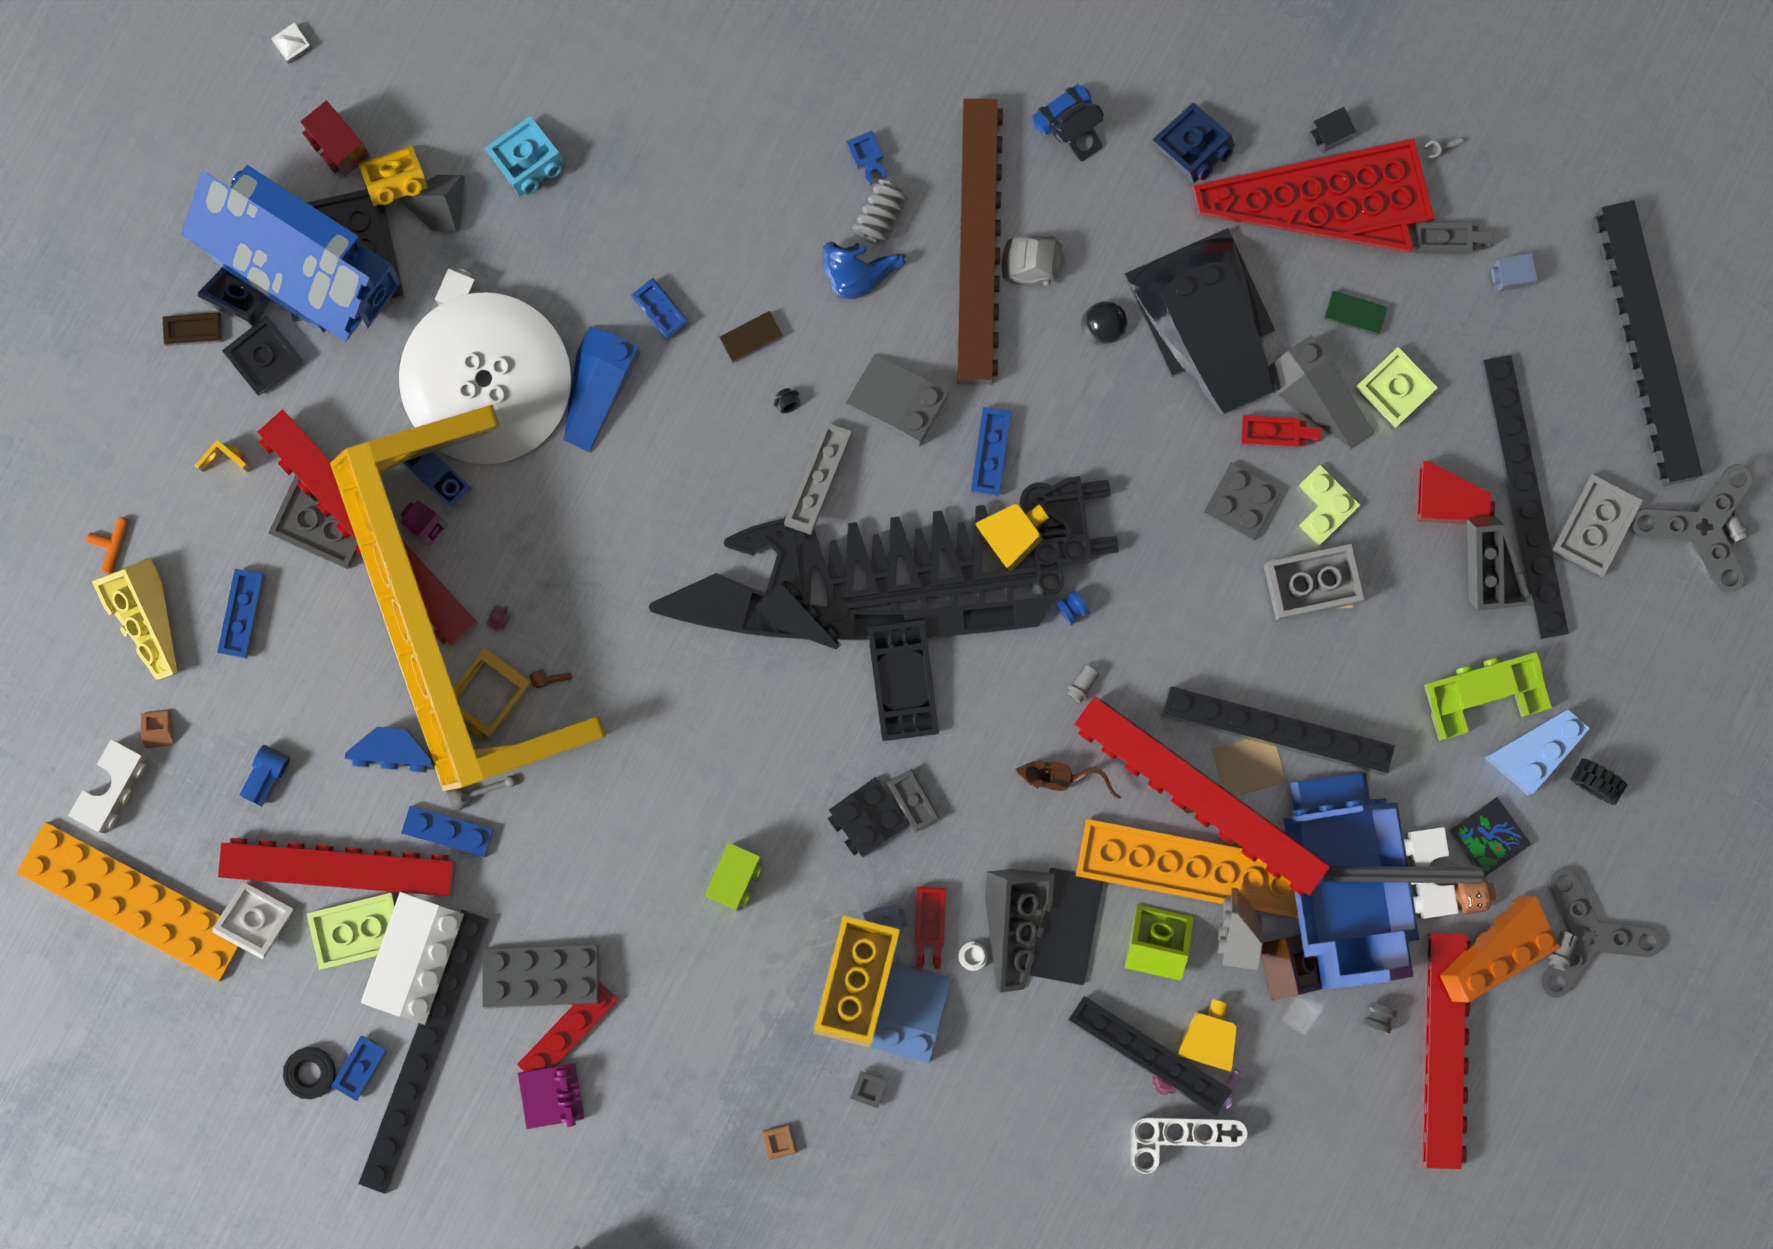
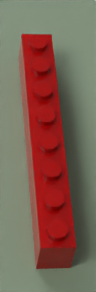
M230 838V843H221L218 869L219 878L453 897L456 862L449 861V855L432 854L430 860L420 859V853L403 852L402 857L391 856V851L374 849V855L362 854V848L345 847L344 853L333 852L334 846L316 845V850L305 849V844L288 842L287 848L276 847V841L259 840L258 845H247V839Z
M1428 933L1422 1167L1462 1169V1163H1466L1467 1147L1462 1145V1136L1467 1133L1468 1128L1467 1116H1463V1104L1468 1103V1087H1464V1075H1468L1469 1059L1464 1057L1465 1046L1469 1045L1470 1040L1469 1028H1465V1016L1469 1017L1470 1002H1452L1440 977L1465 950H1469L1472 946L1471 941H1467L1466 934Z

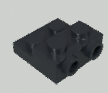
M876 777L830 808L831 816L827 818L836 832L842 829L848 839L844 843L855 856L859 853L862 858L909 824Z

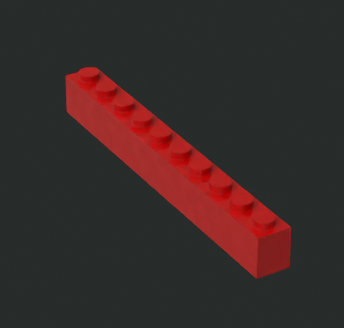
M282 409L257 431L262 437L258 441L259 444L269 454L274 451L281 458L278 464L288 475L294 472L301 480L297 483L300 489L308 497L312 493L320 501L316 506L327 518L331 515L336 518L339 523L335 527L346 539L352 536L356 540L330 464L331 461ZM402 540L429 621L436 628L433 633L443 645L449 642L454 646L478 622ZM357 545L355 549L361 554L359 546Z
M1094 696L1074 725L1080 729L1078 734L1090 743L1096 740L1103 745L1101 751L1114 760L1118 756L1125 761L1124 768L1137 777L1141 773L1150 779L1147 784L1160 794L1165 790L1172 795L1171 802L1184 811L1187 807L1196 813L1194 819L1207 828L1210 825L1220 830L1218 833L1220 838L1230 845L1234 841L1243 847L1242 854L1254 862L1260 859L1267 865L1265 870L1277 879H1280L1281 876L1291 882L1288 887L1303 897L1305 893L1309 896L1313 895L1333 868L1326 861L1102 699Z

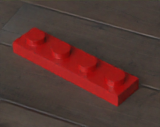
M599 981V1004L573 1005L517 1065L524 1072L556 1066L619 999Z

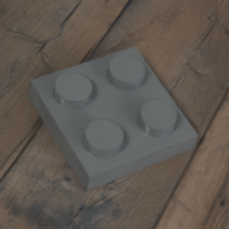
M1230 463L1203 514L1253 541L1281 490Z

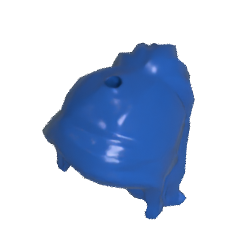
M830 241L823 246V269L826 276L832 281V290L838 297L857 299L872 292L893 269L905 265L906 261L904 258L906 255L893 254L865 263L856 259V256L866 252L867 247L865 245L861 246L860 249L859 243H855L854 246L841 248L835 242Z

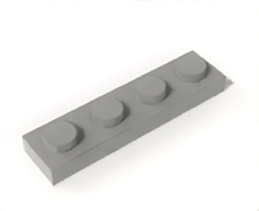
M827 422L824 423L785 518V526L812 535L852 437V431Z

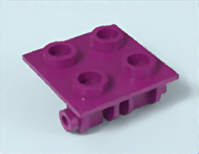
M575 1063L518 1073L526 1129L564 1123L565 1127H572L576 1125L577 1120L584 1119Z

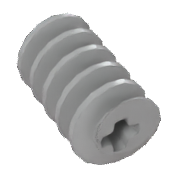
M878 179L881 185L873 187V192L876 195L868 197V202L871 205H864L862 208L866 215H859L857 217L860 225H853L852 227L856 234L872 243H877V239H887L882 232L883 229L892 230V226L887 220L896 221L898 217L892 212L893 209L903 210L898 200H908V197L901 189L882 179Z

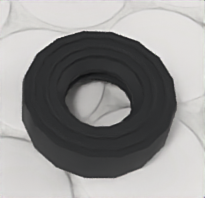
M313 1047L296 1050L288 1057L283 1068L285 1086L293 1095L301 1099L312 1100L323 1096L331 1089L336 1075L335 1065L331 1057L323 1050ZM306 1062H313L320 1069V1078L311 1085L303 1083L298 1075L299 1068Z

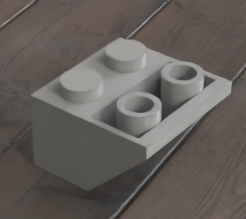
M1232 887L1230 898L1225 897L1223 902L1222 914L1224 916L1223 923H1220L1218 930V953L1222 954L1223 965L1258 970L1262 948L1261 917L1238 888Z

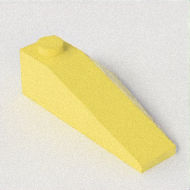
M151 558L133 563L92 581L103 607L109 615L115 614L123 625L120 628L121 632L125 637L130 635L137 645V654L155 679L158 680L177 673L163 585Z

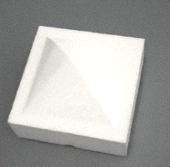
M295 23L271 38L288 63L311 49L310 44Z

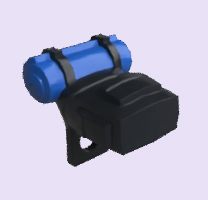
M1077 84L1072 88H1067L1064 94L1047 106L1040 107L1038 112L1032 115L1034 128L1041 134L1046 136L1053 133L1060 143H1067L1079 161H1084L1103 147L1093 128L1104 121V114L1099 105L1092 104L1090 92L1082 85ZM1084 134L1089 135L1092 140L1091 147L1086 151L1080 150L1077 146V139Z

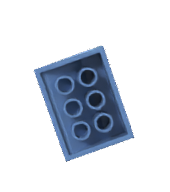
M892 962L871 1048L929 1063L951 978Z

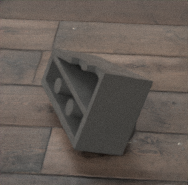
M1496 516L1467 518L1469 602L1477 610L1534 605L1524 582L1523 573L1520 571L1517 563L1516 554L1505 524Z

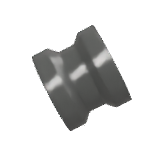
M1370 1002L1369 1017L1364 1019L1363 1024L1390 1034L1392 1030L1391 1021L1396 1017L1398 1011Z

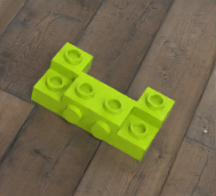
M1537 652L1501 662L1500 657L1484 661L1483 668L1474 670L1472 665L1457 669V675L1425 684L1424 688L1432 710L1431 717L1438 740L1442 741L1469 732L1463 710L1514 695L1521 717L1551 709L1552 706L1544 683Z

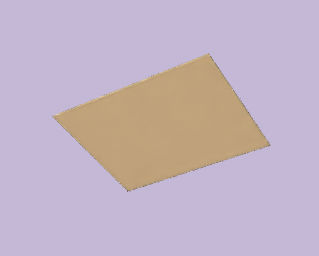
M1245 739L1212 749L1222 786L1234 796L1287 782L1278 750L1275 746Z

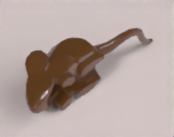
M1037 760L1015 770L1022 779L1034 788L1042 787L1056 791H1066L1071 783L1083 779L1090 773H1097L1103 778L1110 793L1116 798H1121L1113 790L1106 773L1098 768H1087L1076 775H1072L1071 768L1068 765Z

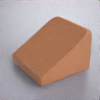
M170 710L141 713V739L145 748L173 745Z

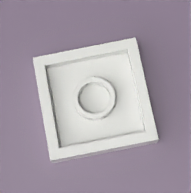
M242 882L213 927V933L264 960L292 916L293 908Z

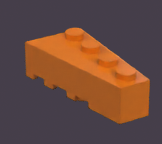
M1518 896L1512 902V906L1506 912L1501 913L1494 920L1495 923L1475 939L1476 942L1469 950H1465L1440 975L1452 1002H1471L1560 948L1536 896Z

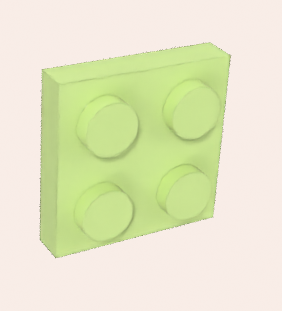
M1399 347L1356 386L1395 428L1438 388Z

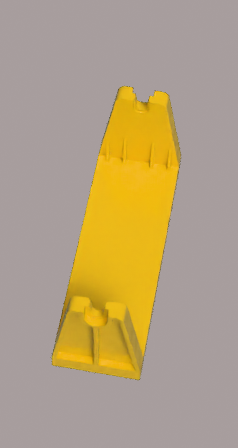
M493 405L346 448L330 463L443 791L462 788L606 737L601 718L596 716L515 744L473 749L380 479V474L402 462L494 431V428L500 426Z

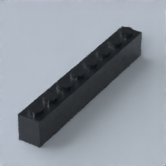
M1170 686L1167 690L1161 717L1380 775L1388 774L1395 745L1173 686Z

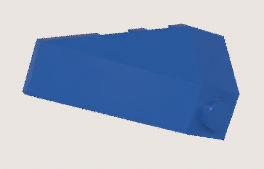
M589 327L576 354L564 441L590 453L641 353L639 346L615 334Z

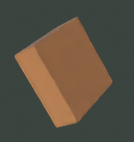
M790 1124L762 1131L768 1160L797 1153Z

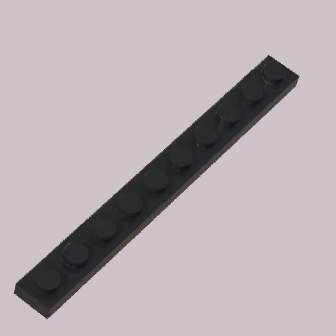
M1512 355L1483 360L1482 366L1529 595L1534 604L1532 605L1538 639L1567 635L1569 631Z
M461 909L460 913L464 915L425 1025L418 1023L358 1183L383 1194H387L490 920Z

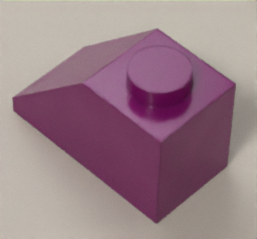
M419 500L414 504L410 502L401 513L403 518L400 520V523L429 546L432 545L448 525L441 516Z

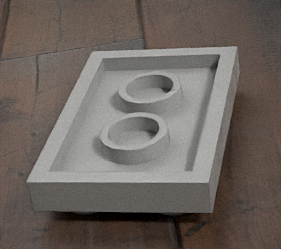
M1591 474L1566 520L1552 551L1603 577L1643 500Z

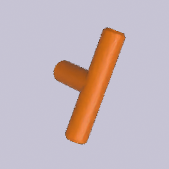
M122 517L117 519L111 538L91 532L87 535L86 542L88 544L107 549L101 568L102 572L108 574L113 572L129 523L128 519Z

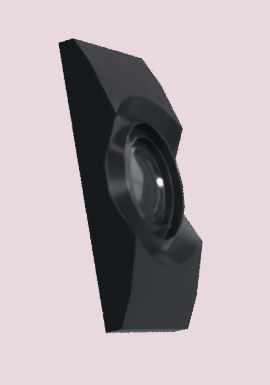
M925 620L867 627L882 741L939 734Z

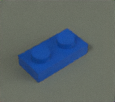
M361 1035L331 1087L358 1101L387 1049Z

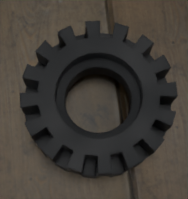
M1585 758L1581 759L1570 777L1571 781L1580 786L1581 789L1611 805L1617 804L1628 786L1614 772Z

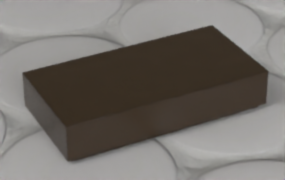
M768 311L721 335L719 338L732 363L783 338V335L771 312Z
M219 312L162 316L165 346L223 342L221 314Z

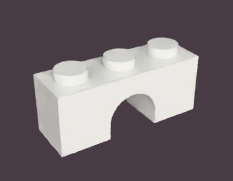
M111 739L97 763L98 766L109 772L112 780L110 789L101 796H96L82 790L68 816L99 833H105L107 829L110 831L117 822L118 815L116 812L120 805H125L133 790L130 787L135 778L140 779L147 767V764L144 763L147 757Z
M1445 827L1406 833L1407 839H1403L1406 856H1410L1411 867H1429L1436 858L1449 856ZM1410 883L1415 887L1416 896H1413L1415 914L1419 913L1420 919L1458 914L1454 885L1439 886L1435 883Z

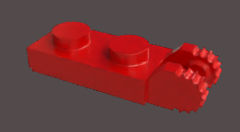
M917 887L915 945H917L916 968H923L925 955L923 954V946L932 945L935 946V954L933 955L934 969H941L942 946H944L946 888Z

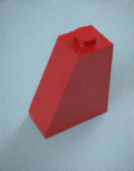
M1423 461L1419 465L1418 522L1467 524V518L1495 516V501H1491L1490 492L1430 461Z

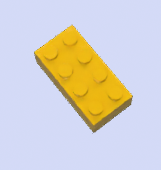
M843 915L814 1027V1034L871 1047L900 929Z

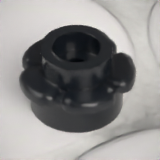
M790 388L782 389L775 396L774 407L779 408L782 414L792 412L801 404L798 398L799 392L797 390L791 391Z

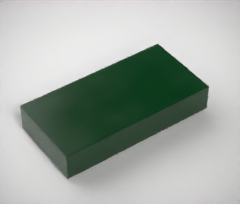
M1332 291L1324 319L1379 335L1387 307Z

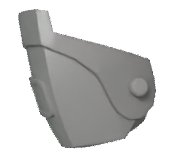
M1032 235L1008 239L1002 256L1003 279L1026 285L1043 284L1044 286H1050L1052 280L1059 278V273L1065 264L1061 243L1055 240L1054 236L1048 238Z

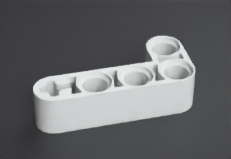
M1142 1117L1135 1120L1131 1129V1163L1134 1169L1140 1173L1150 1174L1159 1165L1160 1145L1235 1147L1245 1142L1247 1129L1243 1123L1234 1119ZM1142 1123H1150L1153 1127V1134L1148 1139L1140 1138L1138 1127ZM1173 1123H1178L1182 1127V1135L1178 1139L1172 1140L1167 1135V1128ZM1201 1124H1207L1211 1128V1135L1206 1140H1200L1196 1135V1130ZM1216 1124H1220V1130H1231V1125H1234L1235 1129L1240 1130V1135H1236L1234 1141H1231V1137L1227 1135H1219L1220 1141H1216L1218 1136ZM1143 1152H1149L1153 1158L1152 1164L1148 1168H1141L1137 1163L1138 1156Z

